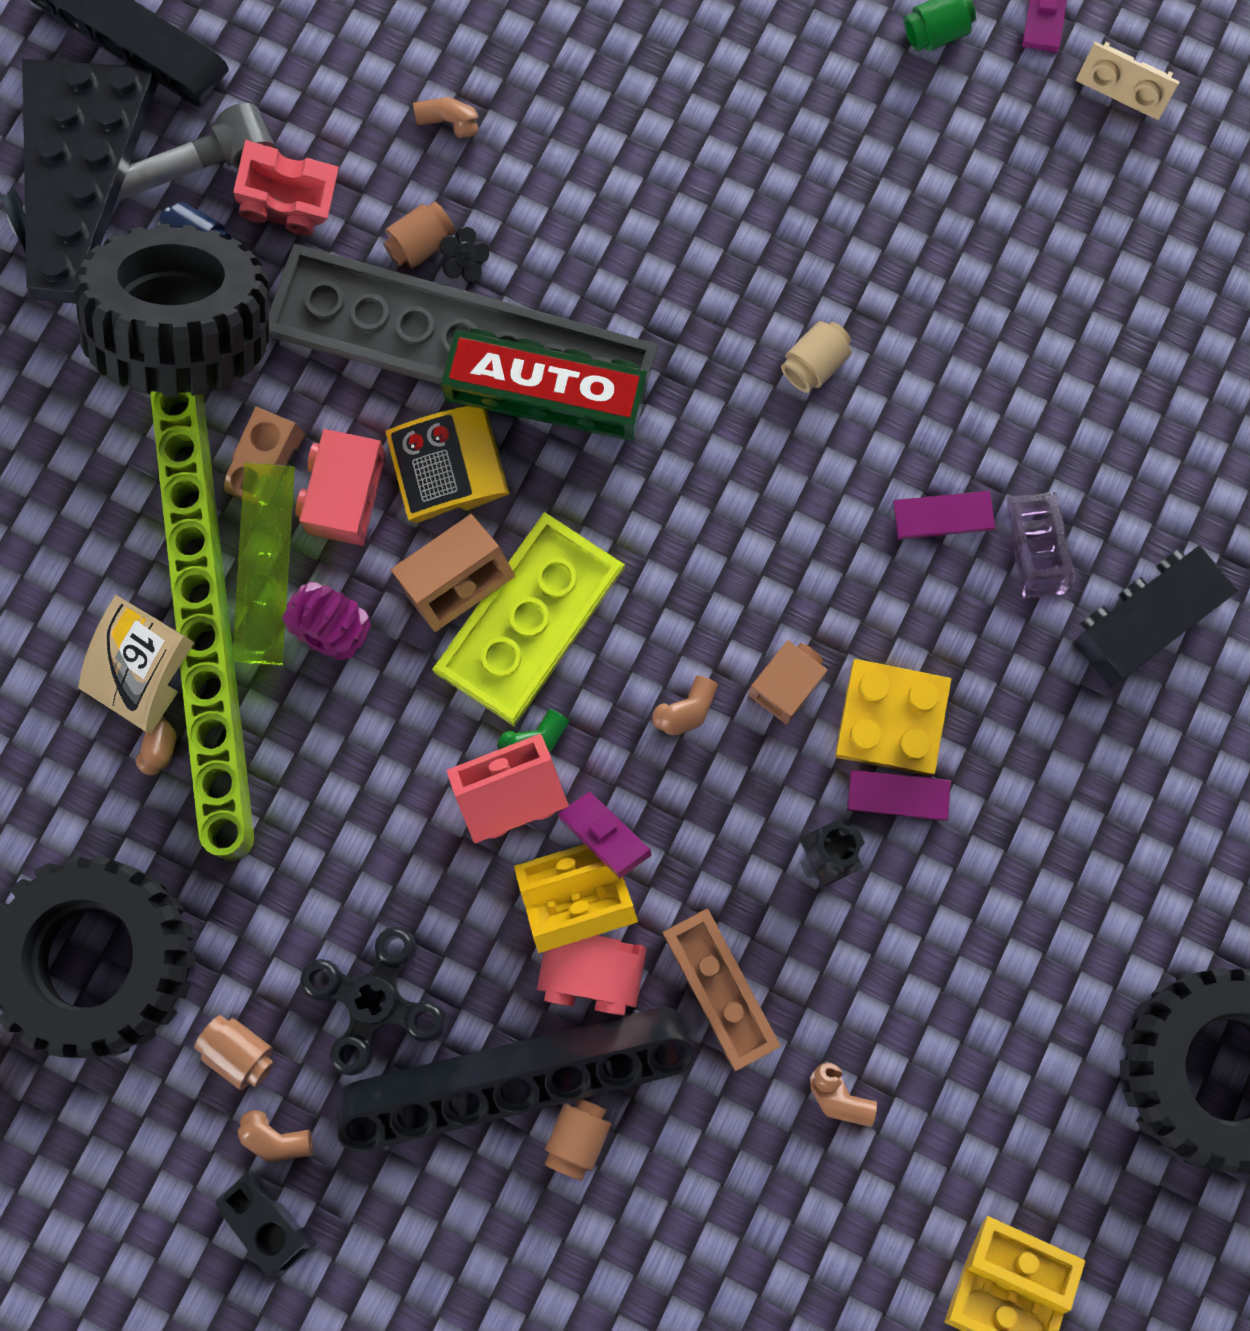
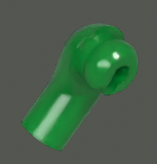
M548 709L536 730L518 733L506 731L499 737L497 749H502L541 733L550 754L570 721L560 713Z

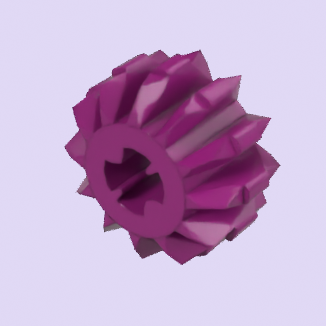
M308 582L306 585H302L298 592L292 595L286 605L287 610L282 616L288 632L297 636L298 641L310 646L311 650H317L324 656H332L337 660L352 658L356 650L362 647L368 637L366 634L371 627L368 614L365 610L358 607L356 601L345 597L343 592L339 593L328 585L322 586L317 582Z

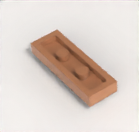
M708 908L662 932L734 1071L781 1047Z

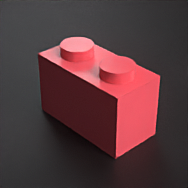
M323 429L320 443H313L310 449L308 471L312 472L308 489L302 488L299 492L295 509L296 517L300 518L299 521L308 535L364 546L386 460V454L380 440Z
M541 733L446 770L474 844L488 838L500 837L508 830L534 820L546 819L555 812L569 807Z

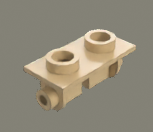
M1107 41L1104 45L1094 42L1076 81L1159 121L1179 84L1178 80L1171 78L1173 73L1169 71L1167 74L1144 62L1141 64L1133 60V57L1110 47V43Z

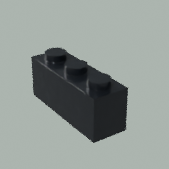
M1201 545L1197 546L1187 555H1184L1180 549L1176 550L1156 566L1161 574L1147 584L1140 577L1118 595L1123 601L1122 604L1111 612L1103 605L1080 623L1085 632L1074 641V644L1110 688L1238 592L1237 588Z

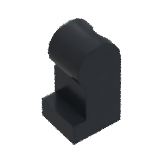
M247 1171L215 1200L216 1206L224 1219L267 1277H282L317 1244L307 1230L298 1225L282 1203L277 1202L275 1196L265 1183L251 1171Z

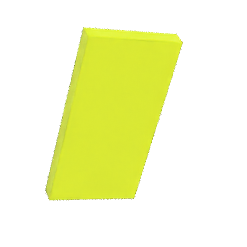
M545 512L508 562L516 577L480 601L432 669L436 675L514 727L625 569V564Z

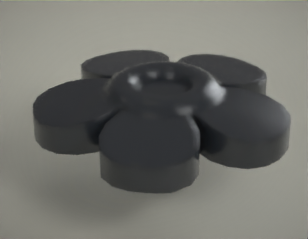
M460 227L456 231L455 237L446 236L440 242L439 249L441 254L447 257L451 256L442 265L443 272L450 279H455L462 275V278L467 282L477 281L482 275L478 262H485L489 258L487 244L484 242L475 243L476 232L471 227Z

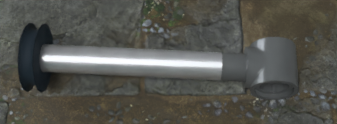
M252 103L232 105L218 115L215 125L211 126L213 134L129 165L117 201L224 160L228 167L233 165L236 169H239L245 140L276 149L258 107ZM12 186L13 192L10 195H3L0 192V197L7 212L8 223L26 252L25 205H23L17 191Z

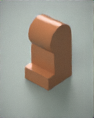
M255 406L232 456L233 461L224 482L225 492L258 507L267 505L275 493L280 476L293 450H298L306 433L296 423Z

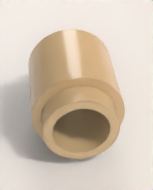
M818 321L786 353V361L781 365L783 374L796 388L805 393L810 392L814 387L820 388L852 355V350L849 346L851 342L849 334L835 322L827 324Z

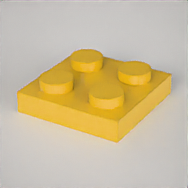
M853 659L834 757L932 777L936 770L951 678Z

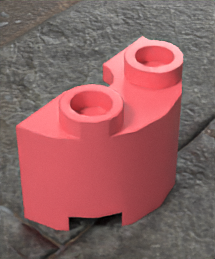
M245 140L233 191L235 200L240 204L239 215L245 220L254 223H264L268 220L285 225L288 231L297 235H312L314 227L321 225L328 219L339 167L310 158L292 160L281 155L278 149Z
M596 935L543 952L537 990L545 992V1002L574 1007L575 998L580 997L596 1000L594 1011L625 1016L626 1006L637 1008L647 947L622 943L619 939Z

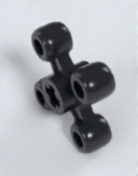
M391 927L379 934L375 942V965L363 977H348L342 973L338 965L325 959L311 961L301 972V988L307 996L320 1001L329 999L339 1000L349 1010V1027L345 1034L334 1042L330 1051L332 1065L335 1070L343 1075L354 1076L368 1069L373 1058V1036L384 1025L391 1023L399 1024L407 1030L413 1039L424 1043L436 1041L446 1030L447 1017L441 1006L430 1001L410 1002L403 998L398 990V976L402 969L412 962L417 951L415 938L404 928ZM394 939H402L404 943L402 953L395 957L390 956L388 952L390 942ZM325 970L329 975V983L323 989H318L314 981L315 976L320 971ZM370 988L375 992L385 993L386 1001L379 1003L382 1011L378 1014L374 1010L363 1009L362 1000L368 999L366 991ZM430 1012L434 1016V1026L431 1030L423 1032L418 1026V1019L423 1013ZM355 1045L359 1050V1059L356 1063L350 1065L344 1058V1052L348 1046Z

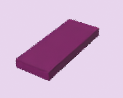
M1029 0L1022 47L1058 53L1067 0Z
M990 491L893 501L898 540L993 531L995 529Z
M851 770L847 811L947 821L951 780Z
M590 791L558 813L559 819L619 879L652 856L650 848Z

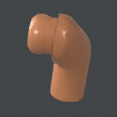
M833 1063L820 1064L810 1077V1086L823 1113L833 1119L872 1127L876 1116L877 1102L850 1096L841 1078L843 1074L841 1069Z

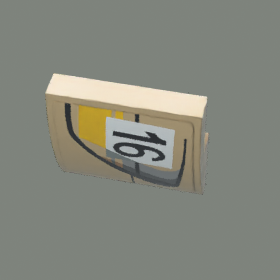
M115 594L90 642L81 670L78 688L145 732L151 734L178 693L168 683L195 642Z

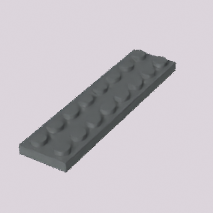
M297 244L292 246L269 311V337L439 385L442 382L455 330L469 332L470 329H483L495 334L497 339L516 342L518 339H530L539 342L545 349L564 352L566 349H576L588 353L592 359L609 363L615 359L627 360L637 364L640 369L647 371V384L658 350V344Z

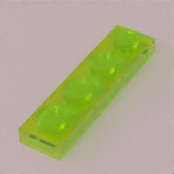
M244 462L232 662L283 665L285 623L282 616L286 611L295 466Z

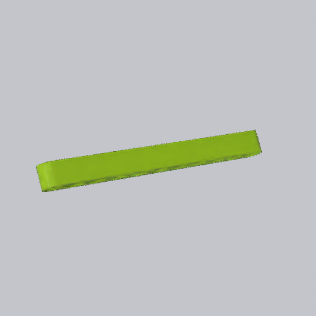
M151 391L150 396L176 631L193 642L203 632H215V641L211 647L203 651H196L194 643L180 665L198 836L201 845L207 852L225 861H236L242 859L250 852L254 844V829L204 395L192 396L191 392L178 393V397H163L162 392ZM189 402L187 409L182 414L176 416L169 415L171 408L176 403ZM194 447L192 455L187 460L182 462L174 461L176 453L181 448ZM190 492L199 493V498L193 506L179 508V503L183 496ZM195 538L205 539L202 550L197 554L184 555L188 542ZM201 584L210 585V592L203 601L198 603H191L189 601L190 594L196 586ZM213 678L220 679L221 688L218 694L208 700L201 699L200 689L207 680ZM224 726L227 731L224 742L214 749L207 748L205 738L212 728ZM230 775L232 787L229 793L221 798H213L210 792L213 781L218 776ZM226 824H235L238 830L235 843L224 849L219 848L216 842V835L219 829Z

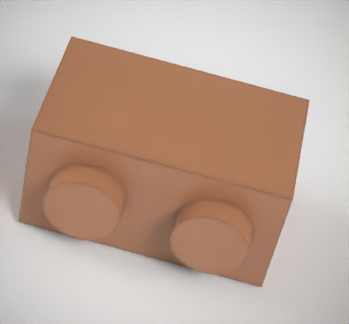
M472 514L390 569L408 599L434 632L516 577L499 545Z

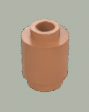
M433 201L428 206L424 204L419 205L386 228L385 233L388 240L383 242V246L397 266L400 267L405 263L410 269H414L440 251L439 245L441 240L446 236H453L456 230L443 208Z
M222 1015L215 1017L206 1026L194 1045V1049L202 1054L201 1061L239 1090H243L249 1084L254 1088L258 1087L268 1076L275 1063L270 1059L273 1047L236 1019L232 1018L228 1021Z
M585 1099L576 1100L574 1106L564 1103L545 1147V1151L549 1152L544 1165L569 1177L583 1181L587 1169L593 1171L612 1125L611 1122L603 1119L606 1109Z

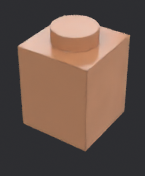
M787 640L751 685L748 696L784 724L788 725L823 680L827 669L821 665L823 662L822 657L806 644L799 643L796 646Z

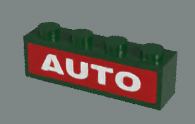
M470 329L469 332L455 330L441 386L445 401L634 442L647 389V371L640 369L637 364L627 360L615 359L609 363L592 359L588 353L576 349H566L564 352L545 349L542 344L530 339H518L516 342L497 339L495 334L483 329Z

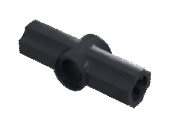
M837 820L799 839L806 853L805 858L800 862L807 878L818 879L821 887L864 868L858 854L865 842L857 826L850 827L844 825L841 820Z

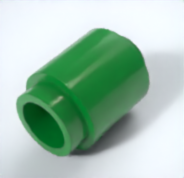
M928 0L913 7L912 13L904 16L906 35L915 51L918 52L926 49L930 52L971 34L972 23L976 21V11L971 0Z

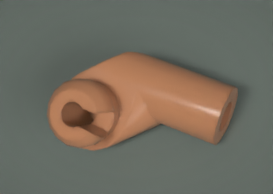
M452 97L413 102L417 126L447 121L453 122L454 134L458 138L471 137L478 133L479 129L476 118L479 116L475 108Z
M695 676L686 700L670 705L663 703L654 709L652 714L653 725L669 735H679L700 727L706 719L718 683L703 676Z
M164 716L161 717L151 734L145 732L140 753L136 756V766L146 775L158 774L172 760L177 736L175 729Z
M260 1110L248 1111L241 1117V1127L237 1130L241 1144L265 1162H277L313 1155V1140L310 1129L279 1134L269 1126L266 1114Z

